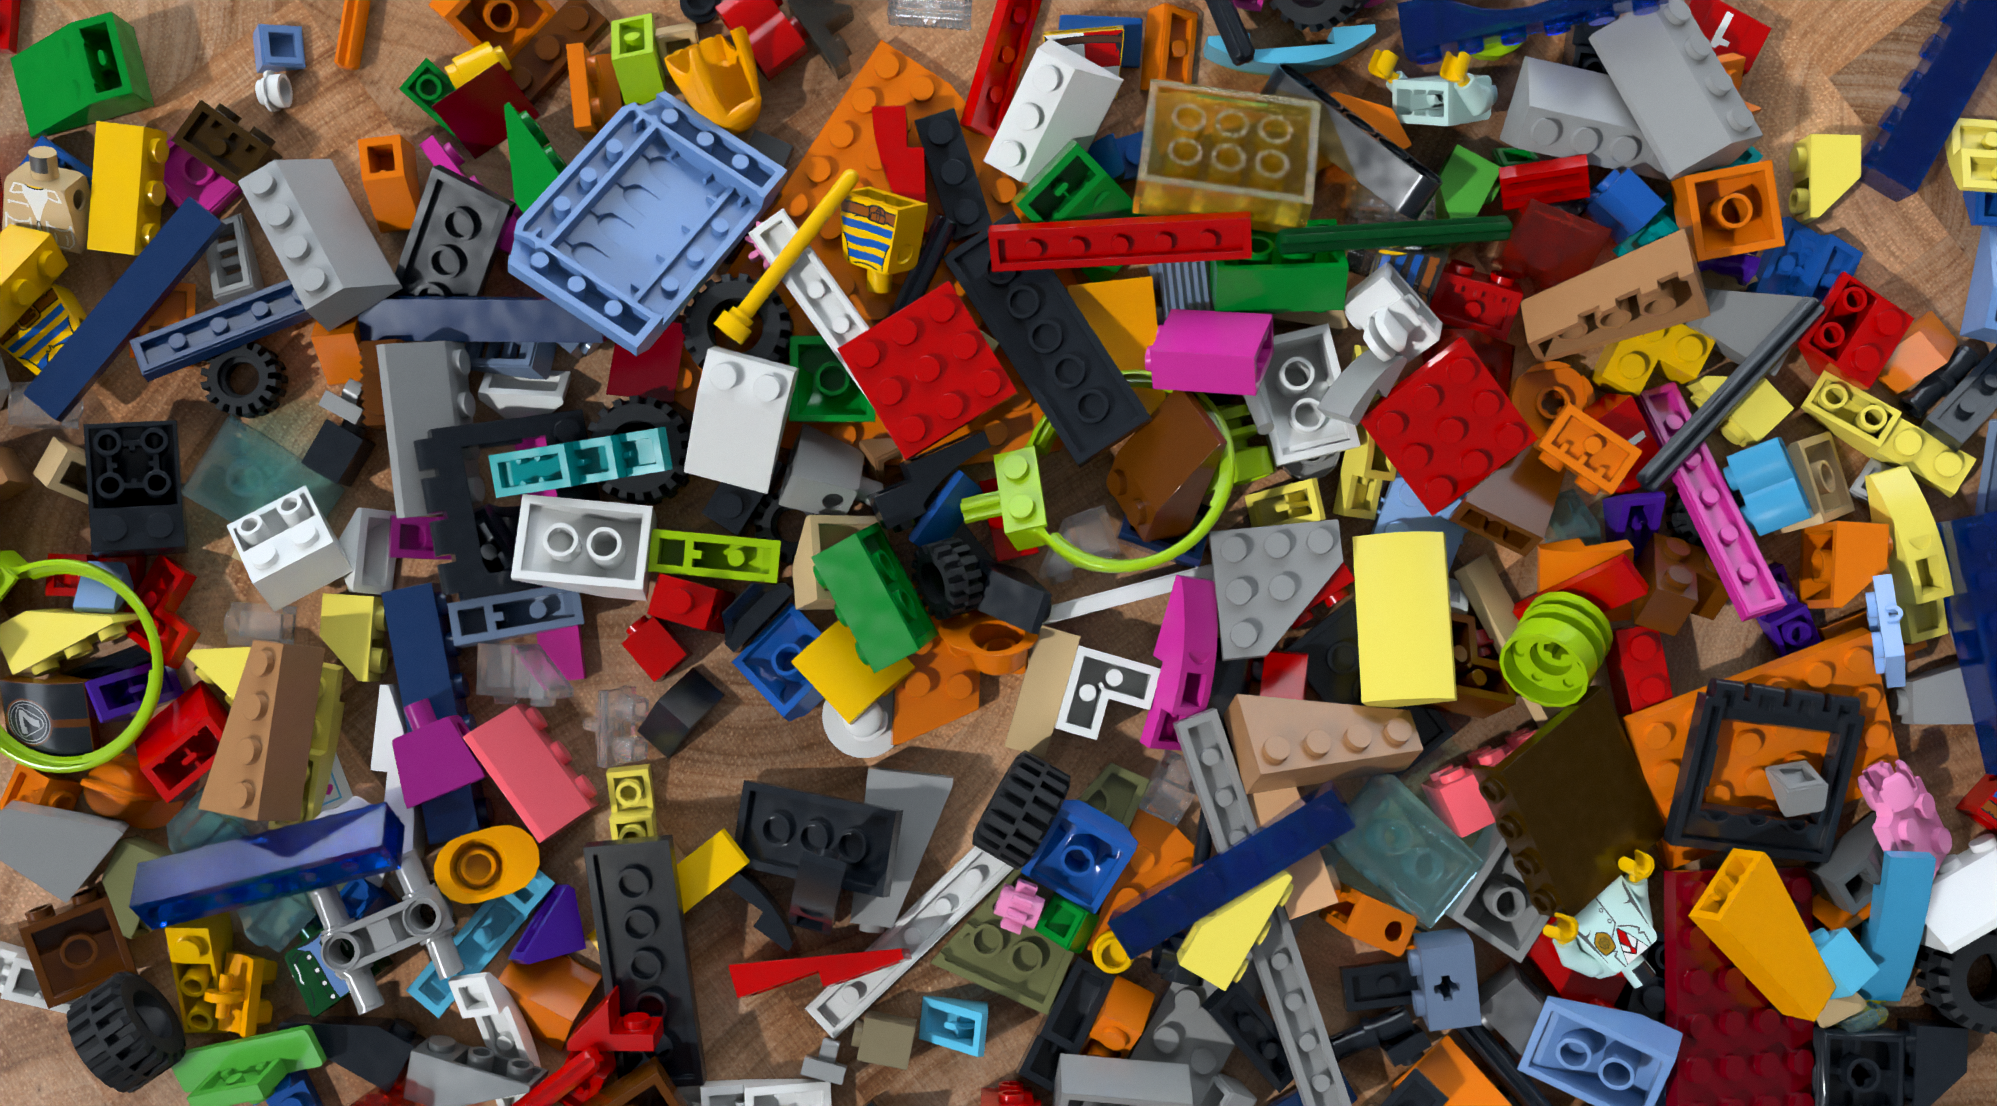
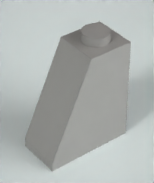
M1704 288L1711 316L1683 324L1714 340L1713 349L1741 365L1804 297ZM1789 351L1767 375L1776 376Z
M12 800L3 810L0 809V861L67 903L124 834L130 824L120 819Z

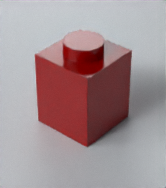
M644 615L635 621L626 630L629 637L621 643L653 682L663 681L693 655L663 619L654 616L648 619Z

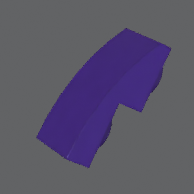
M1774 562L1768 565L1787 605L1782 610L1757 617L1756 619L1773 649L1781 658L1821 642V639L1807 605L1798 602L1784 565Z

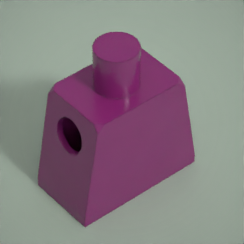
M429 698L404 707L412 731L393 739L392 747L407 809L420 806L490 776L463 739V736L469 733L470 730L459 715L447 716L437 720Z

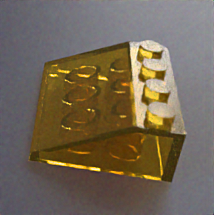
M1150 79L1132 213L1168 216L1251 211V229L1277 233L1278 230L1283 228L1306 227L1314 198L1321 102Z

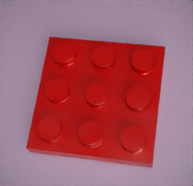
M947 281L837 348L905 461L910 460L1017 394L1016 388L950 281Z
M1462 336L1393 387L1387 397L1381 396L1369 405L1360 420V423L1432 517L1538 439Z

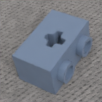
M1464 927L1412 934L1414 949L1407 950V958L1411 976H1417L1418 990H1412V1003L1416 1017H1423L1429 1031L1482 1025L1474 944Z

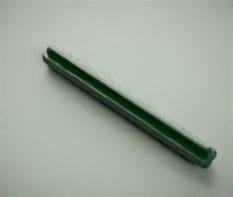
M1506 215L1283 228L1277 231L1275 246L1280 254L1287 255L1506 241L1510 238L1513 223L1509 221Z

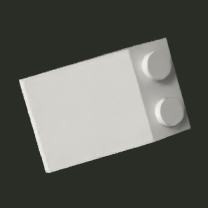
M1328 323L1274 336V354L1259 389L1274 424L1273 431L1265 434L1276 467L1361 446L1355 425L1326 417L1317 409L1328 389L1341 374Z
M718 346L709 348L697 391L684 472L768 494L799 368Z
M522 494L511 579L607 598L648 601L651 572H648L652 529L657 528V517L653 506Z

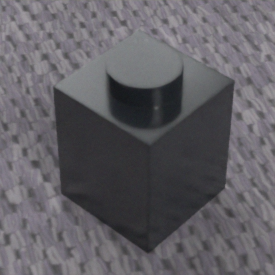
M326 419L301 463L337 484L352 487L376 443L364 437L368 430L361 426L355 425L346 419H343L341 424Z

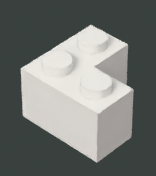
M1078 645L1054 727L1097 740L1108 699L1147 710L1151 709L1161 669Z

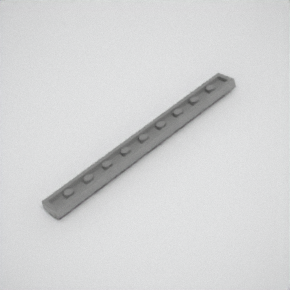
M1210 708L1175 721L1173 725L1231 895L1272 870L1218 711L1215 708ZM1276 905L1268 919L1271 922L1268 934L1260 945L1254 943L1250 951L1303 1106H1352L1284 905L1282 907Z

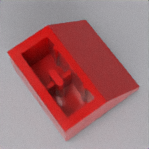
M1844 271L1840 273L1821 303L1825 307V313L1796 344L1811 371L1818 376L1825 370L1860 390H1866L1871 388L1915 318Z
M203 680L198 681L152 718L135 741L141 771L167 803L188 800L206 785L229 716L228 711Z

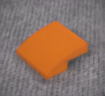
M1580 538L1538 544L1537 593L1624 553L1633 564L1634 547L1628 539L1585 546ZM1632 601L1603 614L1609 622L1630 620Z

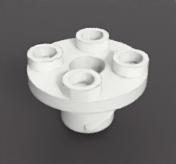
M893 690L886 697L882 696L853 725L848 724L832 705L825 700L822 712L823 726L833 745L843 753L857 758L876 757L890 750L894 746L891 745Z

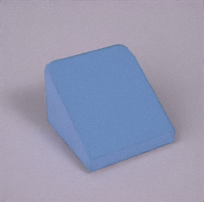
M257 25L253 32L257 73H264L266 70L282 72L305 69L302 26Z
M88 561V563H92L112 573L132 590L134 589L132 578L125 563ZM81 576L73 609L78 612L116 613L125 600L106 585Z

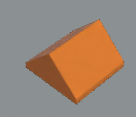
M565 954L532 964H517L510 961L498 980L504 985L518 1005L531 1035L562 1052L603 976L601 973Z

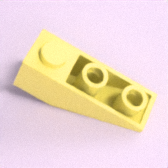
M69 608L25 611L0 624V647L13 675L32 672L34 677H40L60 669L59 661L65 658L73 660L94 651L92 644L98 641L104 643L127 634L125 627L138 621L139 618L136 613L78 612Z
M1280 865L1199 915L1176 953L1179 965L1226 991L1231 981L1237 983L1248 966L1249 959L1245 957L1254 943L1260 945L1269 932L1271 922L1268 919L1276 905L1282 907L1292 893L1294 885L1290 881L1293 876L1289 869L1284 865Z

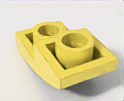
M651 764L608 768L606 778L612 812L609 817L612 840L657 836Z

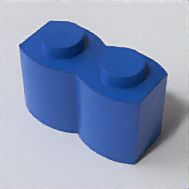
M1628 167L1622 173L1613 169L1604 179H1600L1590 189V197L1585 198L1588 201L1585 213L1609 237L1619 244L1643 228L1666 203Z

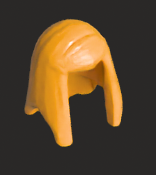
M743 26L730 31L735 46L722 34H716L714 38L708 37L701 40L699 45L695 43L679 49L664 58L673 81L681 90L691 108L733 135L746 132L758 120L762 109V97L760 96L755 59L749 36Z

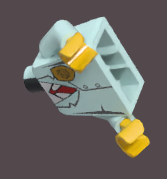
M1378 49L1375 50L1368 65V71L1378 78L1387 80L1386 87L1392 92V109L1400 123L1454 126L1488 120L1490 118L1491 107L1495 104L1498 97L1496 85L1488 75L1467 73L1472 60L1471 55L1461 51L1457 58L1447 51L1441 66L1440 75L1408 78L1402 71H1393L1399 59L1396 54L1389 50H1384L1383 52Z
M1636 849L1634 851L1635 861L1626 856L1618 861L1619 868L1627 873L1625 879L1620 875L1575 917L1556 912L1554 916L1557 920L1551 925L1546 924L1543 928V934L1553 938V944L1564 967L1598 979L1614 976L1621 971L1634 988L1644 985L1656 974L1641 953L1657 940V934L1653 929L1647 878L1654 870V860L1650 855Z

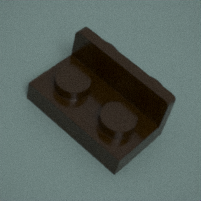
M200 100L171 139L172 142L239 188H241L238 183L239 180L265 166L270 159L281 160L283 158L272 149L276 141L254 126L250 132L244 130L237 125L242 118L221 103L214 109Z

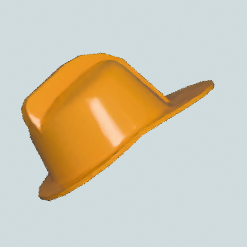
M512 825L494 826L461 835L449 841L438 853L434 864L435 881L440 891L450 900L462 904L479 903L508 895L526 887L536 876L540 865L539 848L529 833L522 828Z

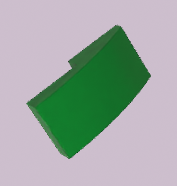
M425 58L398 89L461 143L432 108V105L456 89L450 78L428 58Z

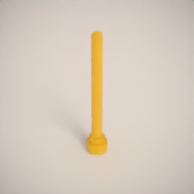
M847 169L842 173L737 308L733 306L729 312L724 310L714 322L717 328L739 345H742L752 333L749 329L754 323L751 318L858 183L859 175L855 170Z

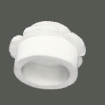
M266 70L263 73V78L257 80L255 85L259 103L265 105L271 112L290 107L293 100V91L289 78L284 73L274 74L272 70Z

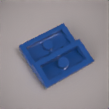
M1790 216L1781 217L1786 246L1763 251L1757 273L1755 274L1758 280L1749 284L1746 292L1815 297L1822 303L1841 272L1845 271L1852 277L1854 276L1863 252L1833 234L1819 235Z

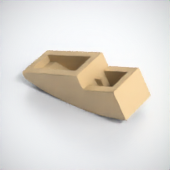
M1041 625L1039 639L1032 647L1028 667L1024 674L1004 747L1022 752L1026 750L1033 755L1045 758L1081 636Z

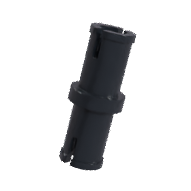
M1957 346L1948 363L1924 377L1916 387L1899 400V406L1902 411L1913 419L1921 418L1941 397H1947L1956 388V384L1980 363L1979 356L1968 346Z
M1400 1005L1371 1019L1364 1016L1359 1019V1024L1328 1037L1336 1061L1339 1063L1341 1062L1340 1060L1372 1047L1373 1051L1381 1048L1380 1043L1410 1030L1413 1031L1415 1027L1405 1005Z

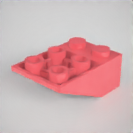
M1529 728L1520 729L1505 737L1507 743L1492 750L1490 745L1479 748L1467 755L1468 762L1455 768L1452 763L1446 764L1429 773L1431 779L1421 783V786L1442 830L1463 838L1496 822L1487 801L1479 791V784L1471 768L1475 764L1495 767L1538 730L1530 732Z

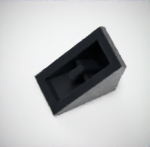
M693 667L656 702L637 732L669 759L725 694Z

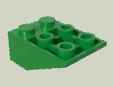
M112 11L71 22L10 58L30 137L33 139L154 107L135 29Z
M509 102L504 105L514 198L524 214L567 165L549 144L550 140L527 110L519 114Z
M1073 139L1012 199L1033 223L1148 217L1104 169ZM1123 265L1080 267V269L1095 283L1108 281Z

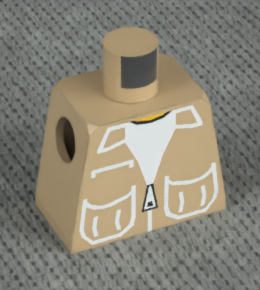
M46 146L34 147L28 151L29 161L23 163L5 179L2 231L9 224L48 232L52 234L61 250L81 254L87 249L91 192L87 178L81 172L58 167L57 151L54 148Z

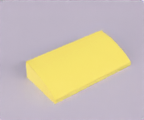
M1414 531L1352 537L1362 703L1371 707L1394 708L1457 701L1445 533Z

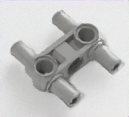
M416 849L390 859L405 893V896L401 897L402 902L358 921L355 920V917L350 919L336 883L310 893V897L324 927V930L321 931L322 936H320L323 943L320 952L322 961L326 967L334 971L336 977H339L340 980L345 979L359 1015L385 1004L370 967L374 966V961L419 942L421 946L426 944L440 980L465 970L451 935L454 932L453 927H455L452 920V903L447 896L441 893L435 883L430 884ZM423 903L430 905L435 910L436 920L433 925L427 924L421 918L420 909ZM343 938L349 940L354 946L355 953L352 959L347 958L341 952L340 944Z

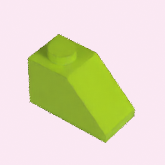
M652 13L611 21V61L625 105L633 102L643 105L656 100L657 93L666 91L665 75L655 39L656 28Z

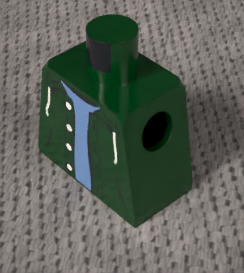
M310 906L290 920V923L303 941L285 954V960L310 1014L315 1018L351 993L345 979L340 980L339 977H336L334 971L326 967L322 961L320 952L323 943L320 936H322L321 931L324 930L319 915L313 906ZM343 938L340 944L341 952L347 958L352 959L355 953L354 946L349 940ZM389 956L373 962L374 966L370 967L373 976L375 977L393 964Z

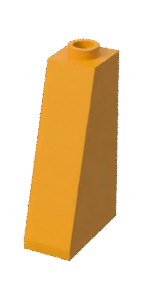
M1152 276L1068 285L1066 288L1067 292L1119 370H1146V350L1149 345H1153L1158 329ZM1140 387L1132 388L1150 416L1166 399L1165 392L1161 390Z
M1733 848L1688 916L1783 1015L1815 1022L1836 989V985L1770 857L1765 852Z

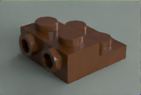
M97 887L79 891L70 898L71 904L57 909L53 908L52 903L35 907L25 912L27 920L18 923V930L48 1009L84 996L118 972L129 971L134 975L138 974L126 938L121 932L106 891L99 893Z

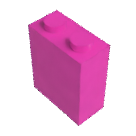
M1171 309L1164 324L1158 326L1156 340L1153 345L1147 347L1145 354L1146 371L1152 372L1153 389L1256 396L1274 354L1273 314Z

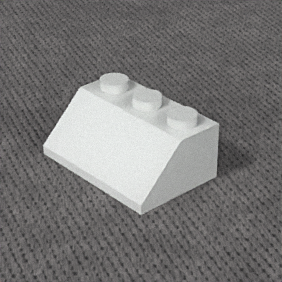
M1048 39L1037 48L984 162L1020 182L1029 183L1071 139L1075 140L1088 152L1124 79L1059 43Z
M1994 834L1981 835L1969 842V849L1958 855L1951 854L1945 857L1933 879L1930 902L1920 944L1952 954L1997 928V836Z

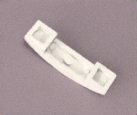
M490 972L452 976L448 980L462 1018L475 1017L487 1048L492 1049L495 1054L511 1059H527L532 1061L534 1066L541 1067L532 1035L518 1005L495 976ZM527 1093L495 1100L498 1106H511Z

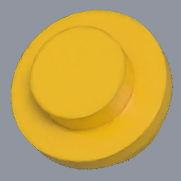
M1106 931L1094 941L1092 947L1093 960L1104 972L1111 974L1121 973L1128 969L1134 961V944L1130 937L1121 931Z

